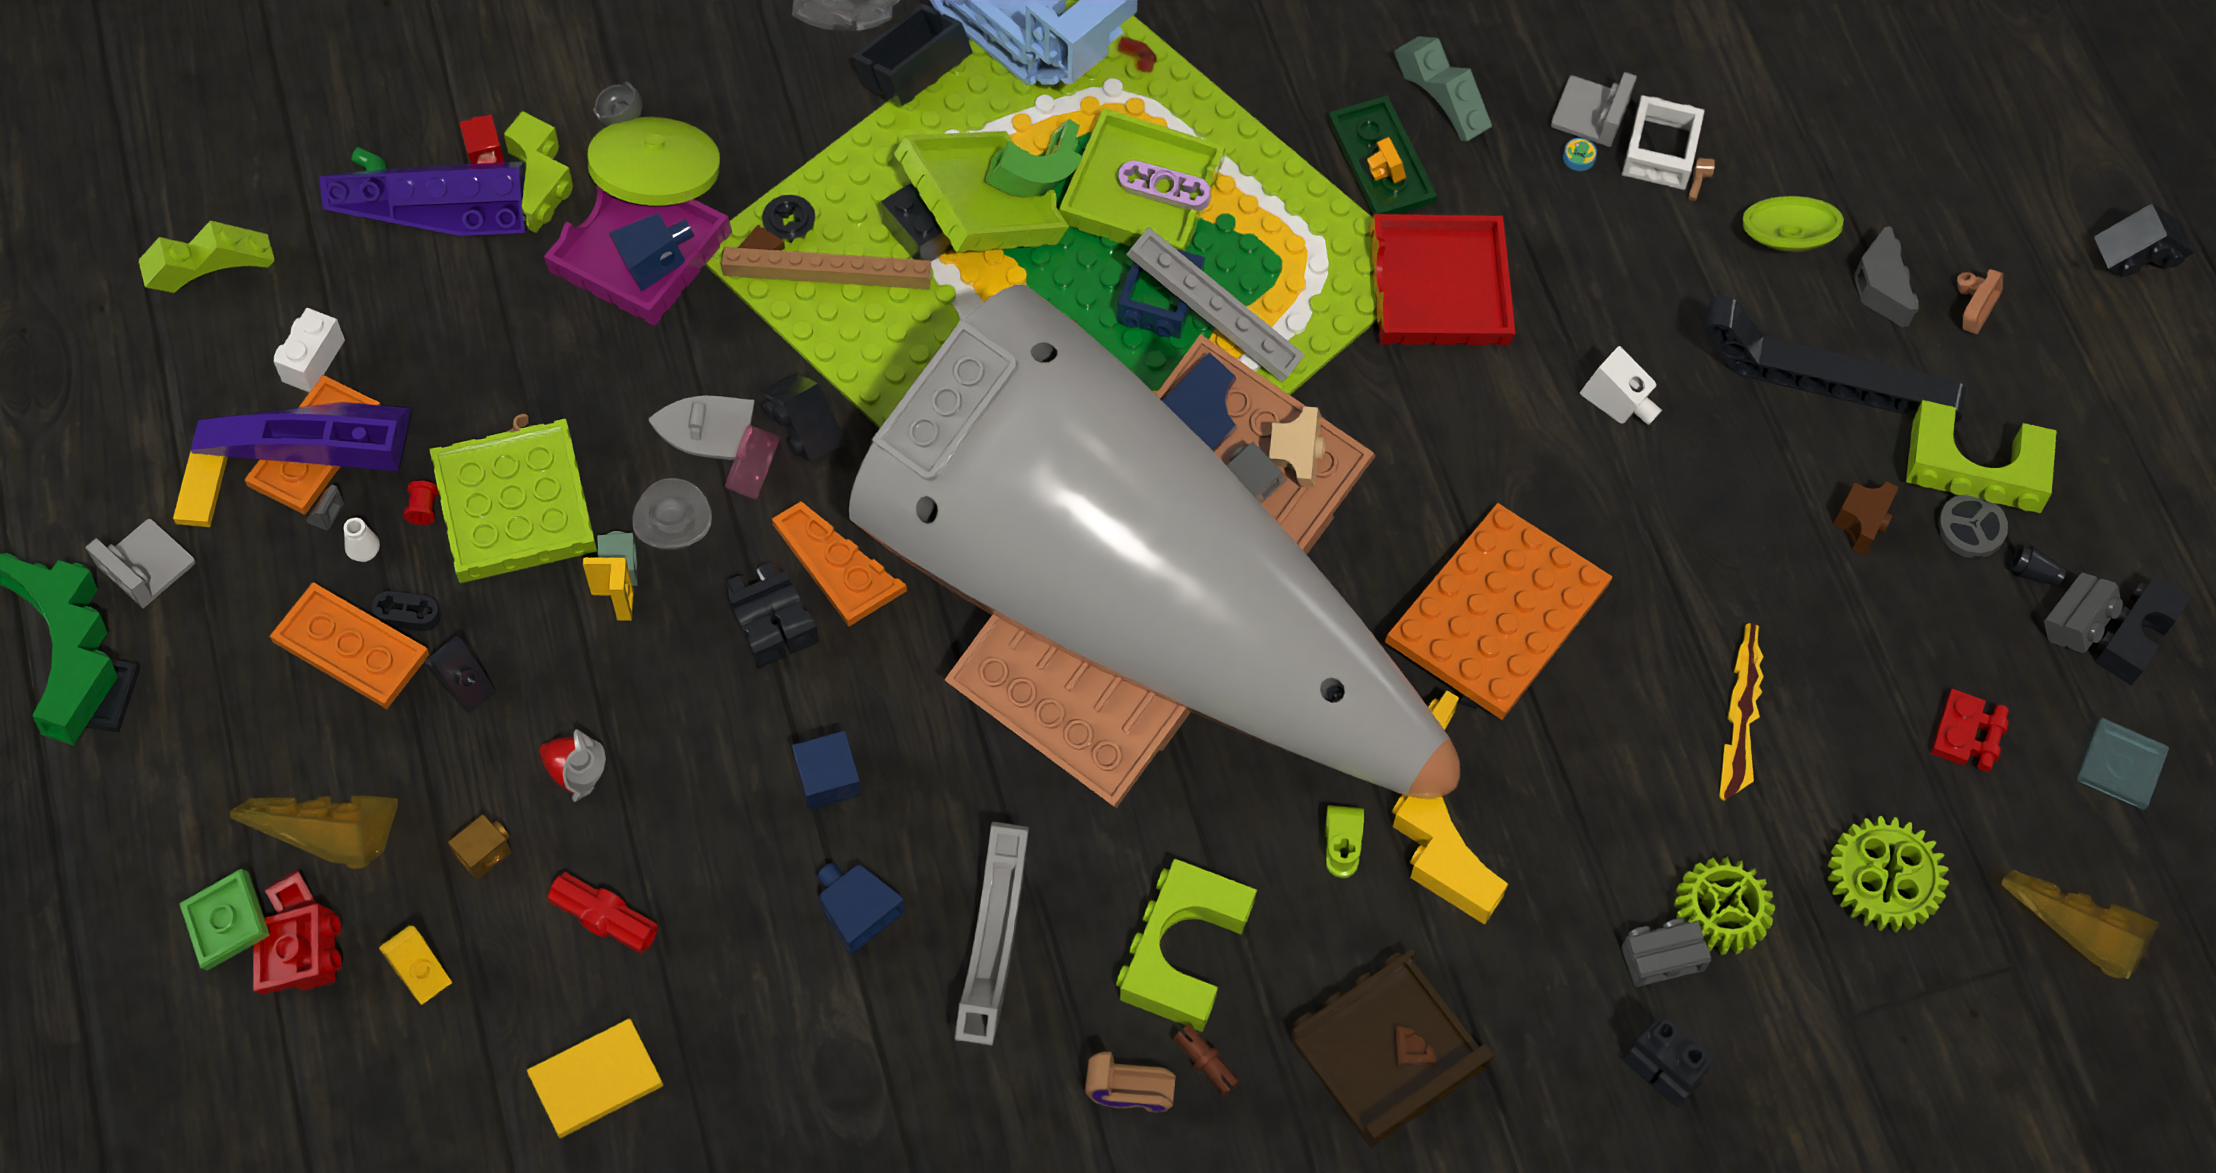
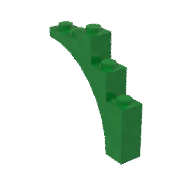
M9 553L0 554V585L14 591L33 605L48 623L53 644L52 668L47 686L32 716L41 735L74 746L118 678L110 657L97 650L108 634L100 613L88 607V604L98 591L91 571L79 563L70 564L58 560L52 570L39 563L32 565L20 561Z

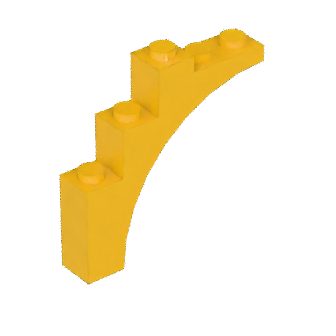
M1446 691L1440 701L1435 698L1428 707L1444 730H1446L1452 719L1459 697L1449 691ZM1402 795L1392 810V813L1396 815L1393 828L1421 844L1410 861V864L1414 866L1411 878L1485 925L1503 898L1508 883L1485 867L1465 845L1451 822L1443 797L1420 799Z

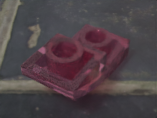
M748 424L724 488L756 500L780 437Z

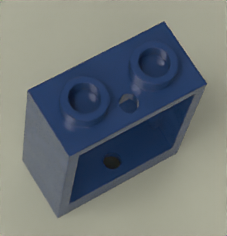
M1176 249L1204 272L1205 257ZM1133 261L1118 301L1117 321L1131 328L1139 327L1153 331L1162 337L1180 339L1191 307L1181 300L1177 312H1172L1131 300L1141 272L1144 270Z

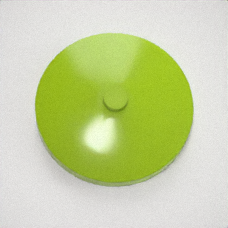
M639 117L631 121L614 123L601 130L592 139L588 147V170L593 181L610 195L631 203L651 206L683 203L707 192L714 185L719 175L720 154L713 140L698 128L673 119Z

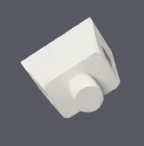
M1620 346L1602 363L1580 392L1583 397L1619 423H1625L1635 413L1647 425H1650L1662 411L1647 398L1656 387L1655 381Z

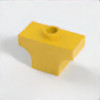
M409 925L379 947L393 970L405 983L420 1005L452 983L414 926L411 927Z

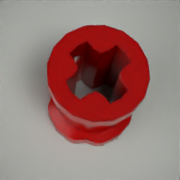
M412 481L407 489L410 493L408 507L403 512V518L415 525H430L435 520V514L432 511L434 499L439 495L438 487L428 481Z

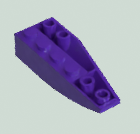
M524 162L425 166L319 176L324 210L457 236L526 232V215L522 210L525 182Z
M340 402L198 420L191 452L192 454L398 471L411 410L410 408Z

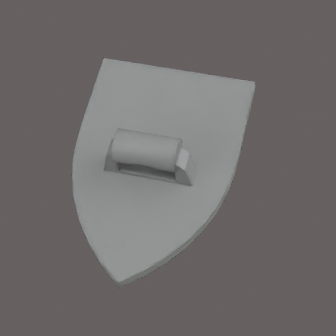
M720 396L685 398L665 406L651 416L649 422L660 437L683 452L702 457L744 461L755 400Z

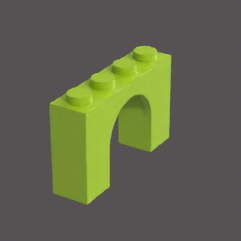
M1922 400L1912 424L1906 476L1907 483L1942 490L1960 496L1968 495L1981 498L1990 503L2007 505L2025 511L2042 512L2052 494L2057 430L2023 423L2012 443L2011 464L2001 468H1987L1974 464L1958 451L1953 439L1956 407Z
M1174 859L1170 870L1164 868L1160 875L1156 889L1161 890L1157 902L1150 900L1143 918V921L1148 922L1144 934L1137 932L1130 949V953L1134 954V958L1130 967L1123 965L1116 986L1121 987V1001L1185 1026L1192 1024L1195 1030L1203 1032L1215 1003L1218 987L1182 974L1172 968L1162 955L1160 940L1171 926L1188 919L1204 920L1242 935L1254 905L1257 890Z

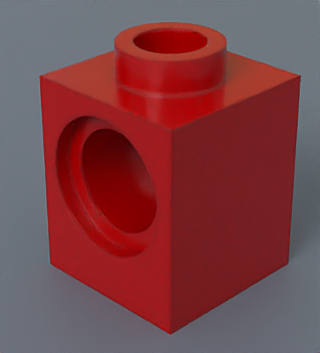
M492 115L473 117L459 122L471 164L504 162Z

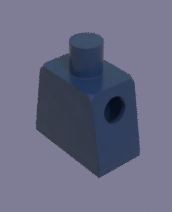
M653 214L609 233L641 291L646 290L684 263L685 258L678 245L695 236L686 219L667 228L660 214Z
M830 863L817 876L827 888L819 896L821 909L850 955H853L905 913L903 898L861 865L855 866L844 875L834 863Z

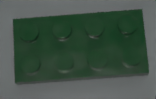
M1388 95L1328 112L1327 121L1373 216L1374 214L1398 215L1436 203L1437 194ZM1388 137L1403 163L1406 175L1405 179L1396 183L1393 182L1391 176L1375 180L1367 162L1369 157L1379 152L1377 142Z

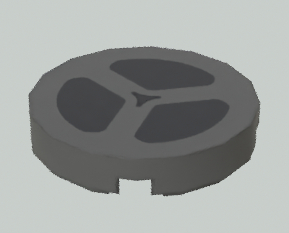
M1957 495L1946 502L1938 517L1939 535L1942 541L1951 551L1963 557L1973 558L1974 556H1982L1983 558L1992 555L2001 547L2008 534V521L2003 510L1996 503H1990L1981 498Z

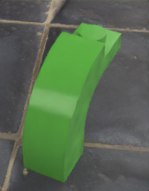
M1068 119L1053 132L1045 156L1030 154L1009 141L993 155L984 181L1003 192L1020 197L1040 196L1046 194L1048 190H1053L1074 172L1083 157L1074 151L1078 145L1076 135L1080 125Z

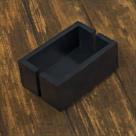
M922 3L855 53L852 59L863 87L879 95L883 94L886 99L903 106L911 102L915 96L927 87L936 83L940 77L952 68L960 65L973 52L961 21L946 14L941 15L940 11Z

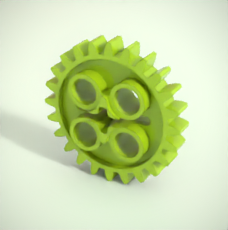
M1879 816L1874 826L1866 818L1862 822L1861 828L1853 824L1848 831L1849 834L1843 833L1838 840L1839 844H1836L1831 851L1835 857L1831 858L1828 867L1834 869V871L1831 872L1828 880L1839 882L1832 893L1845 896L1840 904L1841 907L1848 905L1854 907L1850 917L1855 918L1860 913L1865 915L1864 926H1868L1872 920H1876L1879 931H1882L1887 923H1890L1893 931L1898 932L1903 922L1905 927L1911 930L1915 926L1916 920L1924 924L1929 918L1928 914L1934 915L1939 908L1937 904H1941L1946 897L1942 891L1949 885V881L1941 877L1947 873L1948 867L1938 865L1944 854H1933L1931 850L1936 844L1935 840L1927 843L1922 841L1925 831L1921 830L1916 835L1911 832V822L1906 824L1903 829L1899 827L1898 818L1894 817L1889 825H1886L1884 818ZM1889 845H1891L1894 848L1893 857L1891 858V861ZM1865 849L1875 851L1879 858L1870 857ZM1901 856L1910 858L1913 861L1914 866L1907 865L1905 862H1903ZM1889 861H1890V865H1889V868H1888V871H1887V870H1885L1884 868L1886 867V865H1887V864L1889 863ZM1888 877L1892 878V880L1886 887ZM1861 882L1870 883L1874 887L1875 892L1866 890ZM1885 887L1887 892V903L1883 901V891L1885 890ZM1898 889L1908 892L1911 899L1903 898L1899 894Z

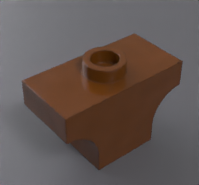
M1887 481L1883 486L1876 489H1869L1857 483L1853 484L1833 524L1850 534L1853 540L1852 550L1865 556L1877 532L1879 531L1884 534L1893 516L1887 513L1899 488L1898 486Z

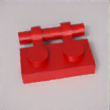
M1951 689L1946 699L1930 754L1963 766L1969 760V756L1972 755L1980 758L1977 766L1979 770L1990 772L1993 763L2000 756L2001 748L1999 743L2001 736L2007 732L2009 709L2004 705H1996L1993 715H1987L1982 713L1985 700ZM1978 728L1987 731L1985 742L1975 740Z

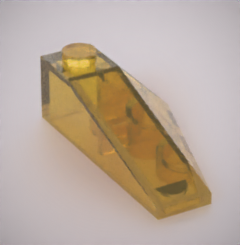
M326 796L297 804L294 797L249 798L230 811V818L332 863L347 864L349 868H363L383 853L398 807V799L352 796L351 803H331V797Z
M2014 870L2007 874L2001 883L2002 886L2088 960L2100 966L2102 972L2114 978L2121 979L2124 977L2129 979L2136 971L2159 925L2157 921L2113 903L2110 909L2097 906L2091 901V896L2080 892L2078 894H2061V889L2057 885Z

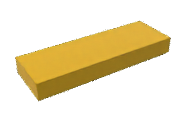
M190 451L173 517L176 524L211 527L228 457L192 454Z

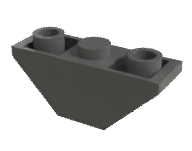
M1889 226L1882 230L1862 257L1854 274V279L1864 305L1899 326L1908 327L1918 311L1919 303L1917 295L1911 291L1909 269L1903 265L1900 256V241L1895 238L1892 227Z

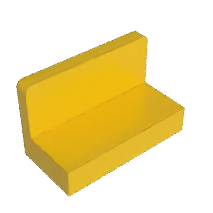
M584 558L583 567L591 594L611 596L617 620L632 621L634 587L626 558Z

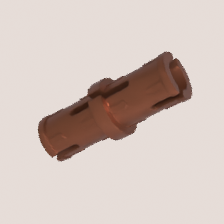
M1192 1024L1187 1025L1183 1030L1193 1042L1190 1043L1181 1032L1173 1040L1194 1061L1193 1067L1198 1073L1202 1071L1217 1088L1220 1095L1225 1096L1230 1092V1088L1221 1078L1224 1077L1232 1088L1236 1087L1241 1080L1218 1057L1220 1052L1215 1047L1211 1049Z

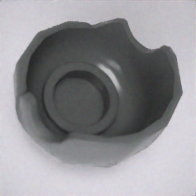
M625 82L623 85H612L603 89L598 95L593 111L598 120L608 127L614 123L639 118L643 108L642 99L637 89L629 82Z

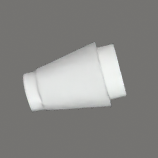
M351 518L345 522L344 541L346 554L351 559L359 562H366L374 558L380 547L376 534L360 518Z

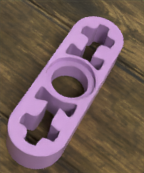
M1135 160L1126 162L1119 170L1120 183L1123 189L1130 194L1197 211L1205 209L1211 201L1209 185L1201 178ZM1135 171H1138L1140 178L1150 181L1149 189H1147L1146 181L1135 179L1134 183H1130L1127 176H1133ZM1168 178L1174 182V187L1170 192L1160 193L1156 190V185L1161 179ZM1183 183L1184 191L1194 193L1196 188H1200L1203 197L1197 196L1195 200H1191L1189 193L1180 191V184Z

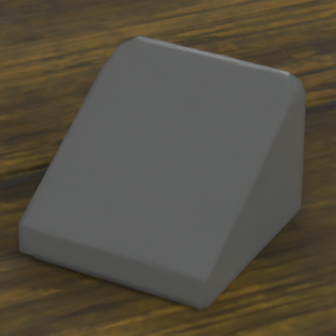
M332 484L319 496L306 519L308 524L324 530L330 529L344 505L337 486Z

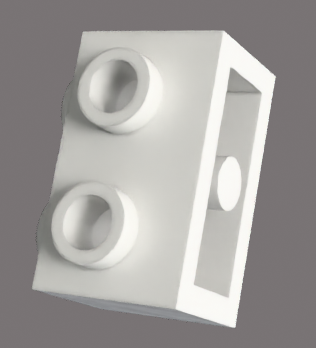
M306 308L301 318H297L294 321L291 334L284 345H280L274 355L273 362L282 382L307 392L313 389L345 341L336 318Z

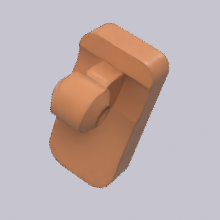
M1989 269L1986 279L1975 277L1970 272H1964L1958 276L1957 290L1962 294L1974 295L1963 316L1964 331L1978 334L2001 295L2003 289L2002 272Z

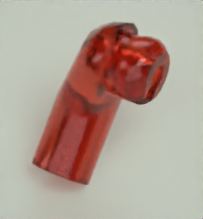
M1122 36L1118 52L1139 58L1137 68L1148 73L1152 72L1154 63H1157V56L1146 43Z

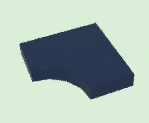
M1209 352L1162 402L1213 452L1237 429L1227 409L1228 393L1236 381V376Z

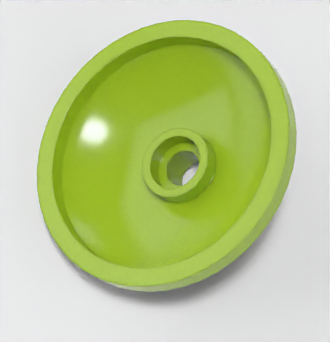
M1798 196L1775 197L1757 202L1750 206L1743 216V227L1755 241L1783 252H1804L1824 246L1840 235L1844 222L1841 212L1834 206L1817 199Z

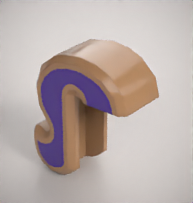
M1101 1052L1089 1059L1085 1093L1092 1101L1104 1106L1114 1108L1144 1107L1148 1112H1165L1173 1105L1176 1076L1166 1068L1114 1064L1112 1052Z

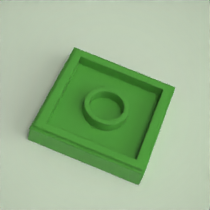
M240 869L179 903L200 968L209 970L270 936L249 872Z

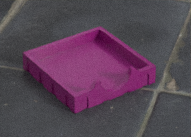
M597 186V200L590 216L577 227H573L571 223L566 222L563 225L560 238L546 253L544 259L550 273L565 278L571 284L583 290H588L606 302L614 303L620 309L636 317L639 316L645 319V322L655 326L660 321L663 313L666 310L668 311L679 298L682 290L688 287L698 275L701 267L705 263L707 264L717 252L721 243L731 235L732 228L728 216L694 199L673 205H642L616 198ZM653 214H660L667 228L686 219L695 236L678 245L685 258L684 263L646 290L641 291L609 233Z

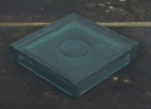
M2101 718L2097 724L2077 781L2145 810L2151 800L2169 747Z

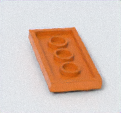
M322 375L298 408L340 402L380 406L381 404ZM260 459L245 478V482L248 487L306 515L341 466Z
M314 582L270 635L272 642L386 709H388L430 655L428 649Z

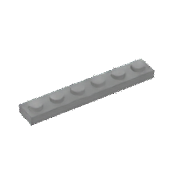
M1148 227L1126 254L1281 382L1290 375L1305 355L1151 228Z

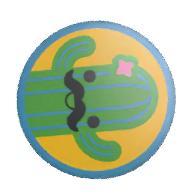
M1572 139L1565 146L1563 160L1573 170H1588L1595 162L1597 155L1596 147L1587 139Z

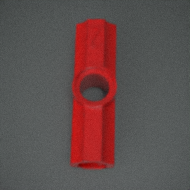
M566 872L556 878L547 896L550 903L578 918L580 923L589 931L603 938L610 936L640 954L649 949L659 929L658 924L629 909L626 903L617 895L603 888L596 890Z

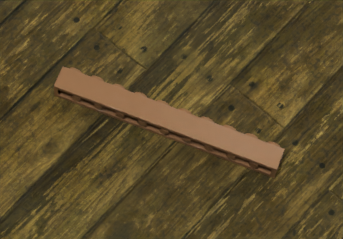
M724 247L722 259L723 275L736 277L930 289L932 266L929 260Z

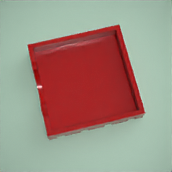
M1374 214L1369 231L1370 237H1372L1371 254L1372 265L1374 266L1375 296H1377V322L1380 326L1379 344L1510 345L1516 333L1503 216Z

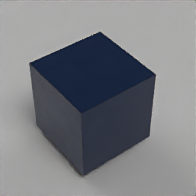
M845 731L792 745L794 763L808 810L860 796V780Z

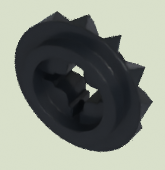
M779 196L770 201L764 209L763 224L766 230L780 239H788L792 243L795 238L801 237L805 239L807 232L814 229L816 219L814 208L809 201L800 196ZM795 211V222L791 221L788 225L784 226L783 218L788 219Z

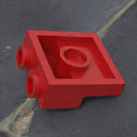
M314 904L264 918L270 936L254 944V992L265 995L291 987L307 990L335 982V971L340 970L342 965L341 956L335 949V936L341 932V923L333 911L319 904Z

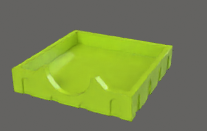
M1103 108L1082 155L1083 157L1060 205L1059 212L1069 227L1072 226L1080 231L1099 237H1107L1111 241L1130 247L1137 242L1149 227L1175 249L1186 252V248L1190 245L1198 220H1200L1204 209L1200 211L1188 210L1130 194L1123 189L1120 183L1119 170L1128 161H1140L1201 178L1207 182L1211 192L1217 179L1218 170L1221 169L1224 162L1226 146ZM1135 171L1133 176H1127L1130 183H1134L1135 179L1144 180L1140 178L1138 171ZM1168 178L1161 179L1156 185V190L1160 193H1168L1173 189L1174 182ZM1144 180V181H1146L1147 189H1149V187H1150V186H1149V182H1150V181ZM1181 183L1180 191H1184L1183 183ZM1196 188L1194 193L1184 191L1190 194L1191 200H1195L1197 196L1203 197L1200 188Z
M1006 131L905 135L894 153L897 160L904 167V171L914 187L920 192V196L928 209L936 217L935 220L942 231L950 239L956 253L968 250L984 251L993 248L1009 249L1017 248L1018 246L1034 247L1043 244L1057 245L1069 228L1056 208V192L1054 190H1048L1043 196L1020 197L1003 192L984 181L993 155L1009 141L1014 144Z
M566 419L557 420L551 424H539L521 428L520 431H508L490 435L480 440L472 439L459 442L444 448L429 449L435 467L434 473L441 496L440 501L444 520L448 528L447 534L451 553L455 561V572L460 583L597 552Z

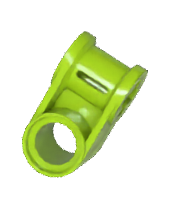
M1327 806L1325 833L1327 838L1326 865L1329 872L1335 877L1347 878L1357 871L1363 837L1364 808ZM1341 853L1346 854V858H1341Z

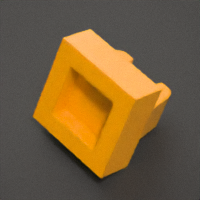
M1388 137L1377 142L1379 152L1367 159L1374 179L1379 180L1391 176L1394 183L1405 179L1403 163L1390 138Z

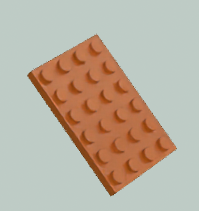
M1497 503L1387 634L1385 643L1503 720L1609 586L1613 577Z

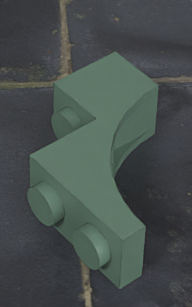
M1418 36L1394 51L1405 80H1410L1420 85L1436 99L1453 123L1460 140L1469 141L1492 127L1471 69L1450 67L1439 38Z

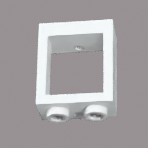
M1641 96L1622 175L1685 190L1693 166L1704 110L1690 105L1664 101L1656 97ZM1644 120L1689 130L1690 134L1684 159L1638 148Z

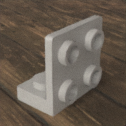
M1624 72L1620 84L1614 83L1612 89L1570 76L1552 119L1551 127L1611 147L1628 105L1637 76Z
M147 519L115 547L112 544L106 547L97 538L85 547L96 566L142 608L146 607L196 563L194 558L151 519Z

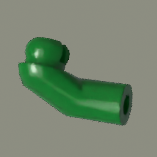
M357 147L352 154V161L365 167L366 171L387 169L386 163L381 157L361 147Z

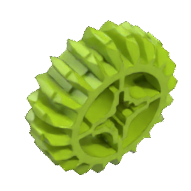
M1728 857L1722 859L1720 866L1714 858L1709 859L1706 866L1702 863L1696 864L1693 872L1689 871L1684 875V883H1680L1676 890L1680 896L1674 901V907L1681 909L1676 915L1677 919L1683 918L1686 922L1690 923L1698 921L1704 936L1703 940L1707 942L1708 950L1711 951L1714 945H1716L1721 956L1728 952L1729 947L1736 955L1741 953L1743 946L1749 950L1754 948L1757 943L1756 940H1763L1767 932L1765 929L1771 927L1773 919L1770 916L1775 911V905L1768 903L1773 897V891L1762 890L1766 885V879L1755 880L1756 868L1746 872L1742 870V860L1738 861L1734 867L1731 866ZM1716 883L1726 884V885H1729V886H1731V887H1727V888H1726V887H1721V886L1717 885ZM1742 894L1750 905L1751 915L1748 913L1749 909L1742 903ZM1697 896L1700 899H1702L1701 904H1703L1708 911L1707 918L1703 915V913L1700 910ZM1732 898L1729 906L1726 909L1723 908L1719 914H1716L1723 903L1726 904ZM1725 924L1732 927L1733 929L1722 928L1718 925Z

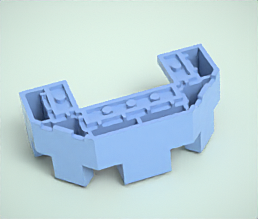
M930 0L934 8L940 11L941 15L946 14L961 21L967 37L1025 85H1033L1036 81H1040L1042 85L1056 84L1059 81H1063L1064 84H1073L1109 54V44L1123 33L1120 25L1137 12V0H1080L1067 11L1066 0Z

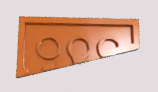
M800 501L772 518L775 529L848 627L907 592L905 583L898 578H893L876 560L869 559L858 550V546L852 541L840 536L834 531L832 525Z

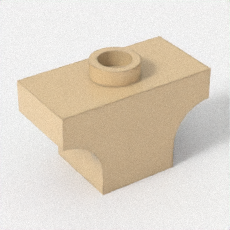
M1303 407L1301 415L1293 422L1272 423L1269 459L1277 467H1285L1295 471L1300 486L1315 487L1318 459H1323L1325 454V437H1320L1322 416L1318 407Z

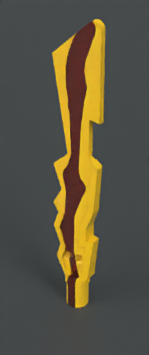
M1752 623L1745 625L1744 640L1739 647L1734 673L1738 674L1737 683L1731 694L1727 718L1733 723L1732 744H1724L1719 797L1723 801L1729 799L1754 781L1749 724L1760 717L1755 701L1762 693L1759 685L1764 676L1759 666L1763 659L1758 646L1759 626Z

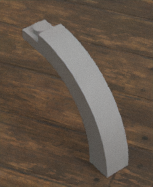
M992 822L979 917L968 975L959 1005L955 1040L993 1045L1001 1013L1015 936L1029 827Z

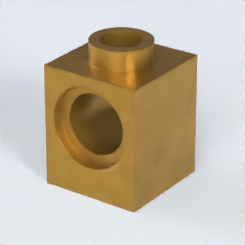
M481 815L448 842L454 856L476 880L480 879L511 853L506 841L510 838L508 832L498 821L491 824L484 815Z

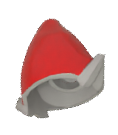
M576 729L574 737L557 738L543 743L539 749L540 758L546 771L555 783L573 794L572 799L574 802L579 801L593 791V786L602 775L605 766V751L601 743Z

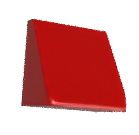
M298 870L264 888L278 914L316 904Z

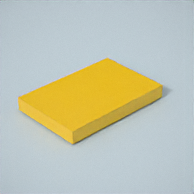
M631 1019L527 1070L559 1138L663 1086Z

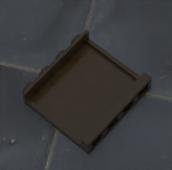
M1413 949L1403 956L1400 952L1392 955L1383 963L1382 970L1374 975L1371 972L1364 974L1354 982V989L1345 995L1341 992L1334 994L1323 1004L1324 1009L1315 1015L1311 1012L1306 1013L1293 1025L1295 1028L1292 1032L1291 1043L1370 1149L1487 1069L1494 1058L1493 1052L1486 1043L1481 1047L1477 1045L1413 962L1416 954ZM1396 1026L1414 1030L1428 1045L1430 1044L1436 1057L1435 1066H1397Z

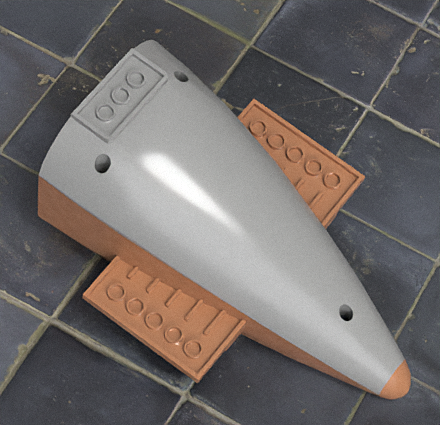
M1025 284L1013 285L1001 290L981 304L964 321L961 320L872 439L873 443L856 477L849 504L850 520L882 546L959 597L992 615L944 679L947 683L1116 808L1159 749L1163 751L1190 713L1273 747L1409 797L1435 799L1448 795L1457 788L1460 779V760L1450 737L1363 621L1307 556L1308 552L1333 520L1335 510L1374 459L1375 454L1371 450L1322 418L1320 437H1325L1324 458L1318 459L1315 487L1300 486L1295 471L1285 467H1278L1283 472L1287 481L1260 504L1226 466L1231 462L1229 458L1242 445L1249 446L1253 441L1269 457L1272 423L1293 422L1301 415L1303 407L1306 406L1200 334L1155 395L1132 371L1077 323ZM1209 352L1236 376V381L1228 393L1227 409L1237 429L1215 452L1162 402Z

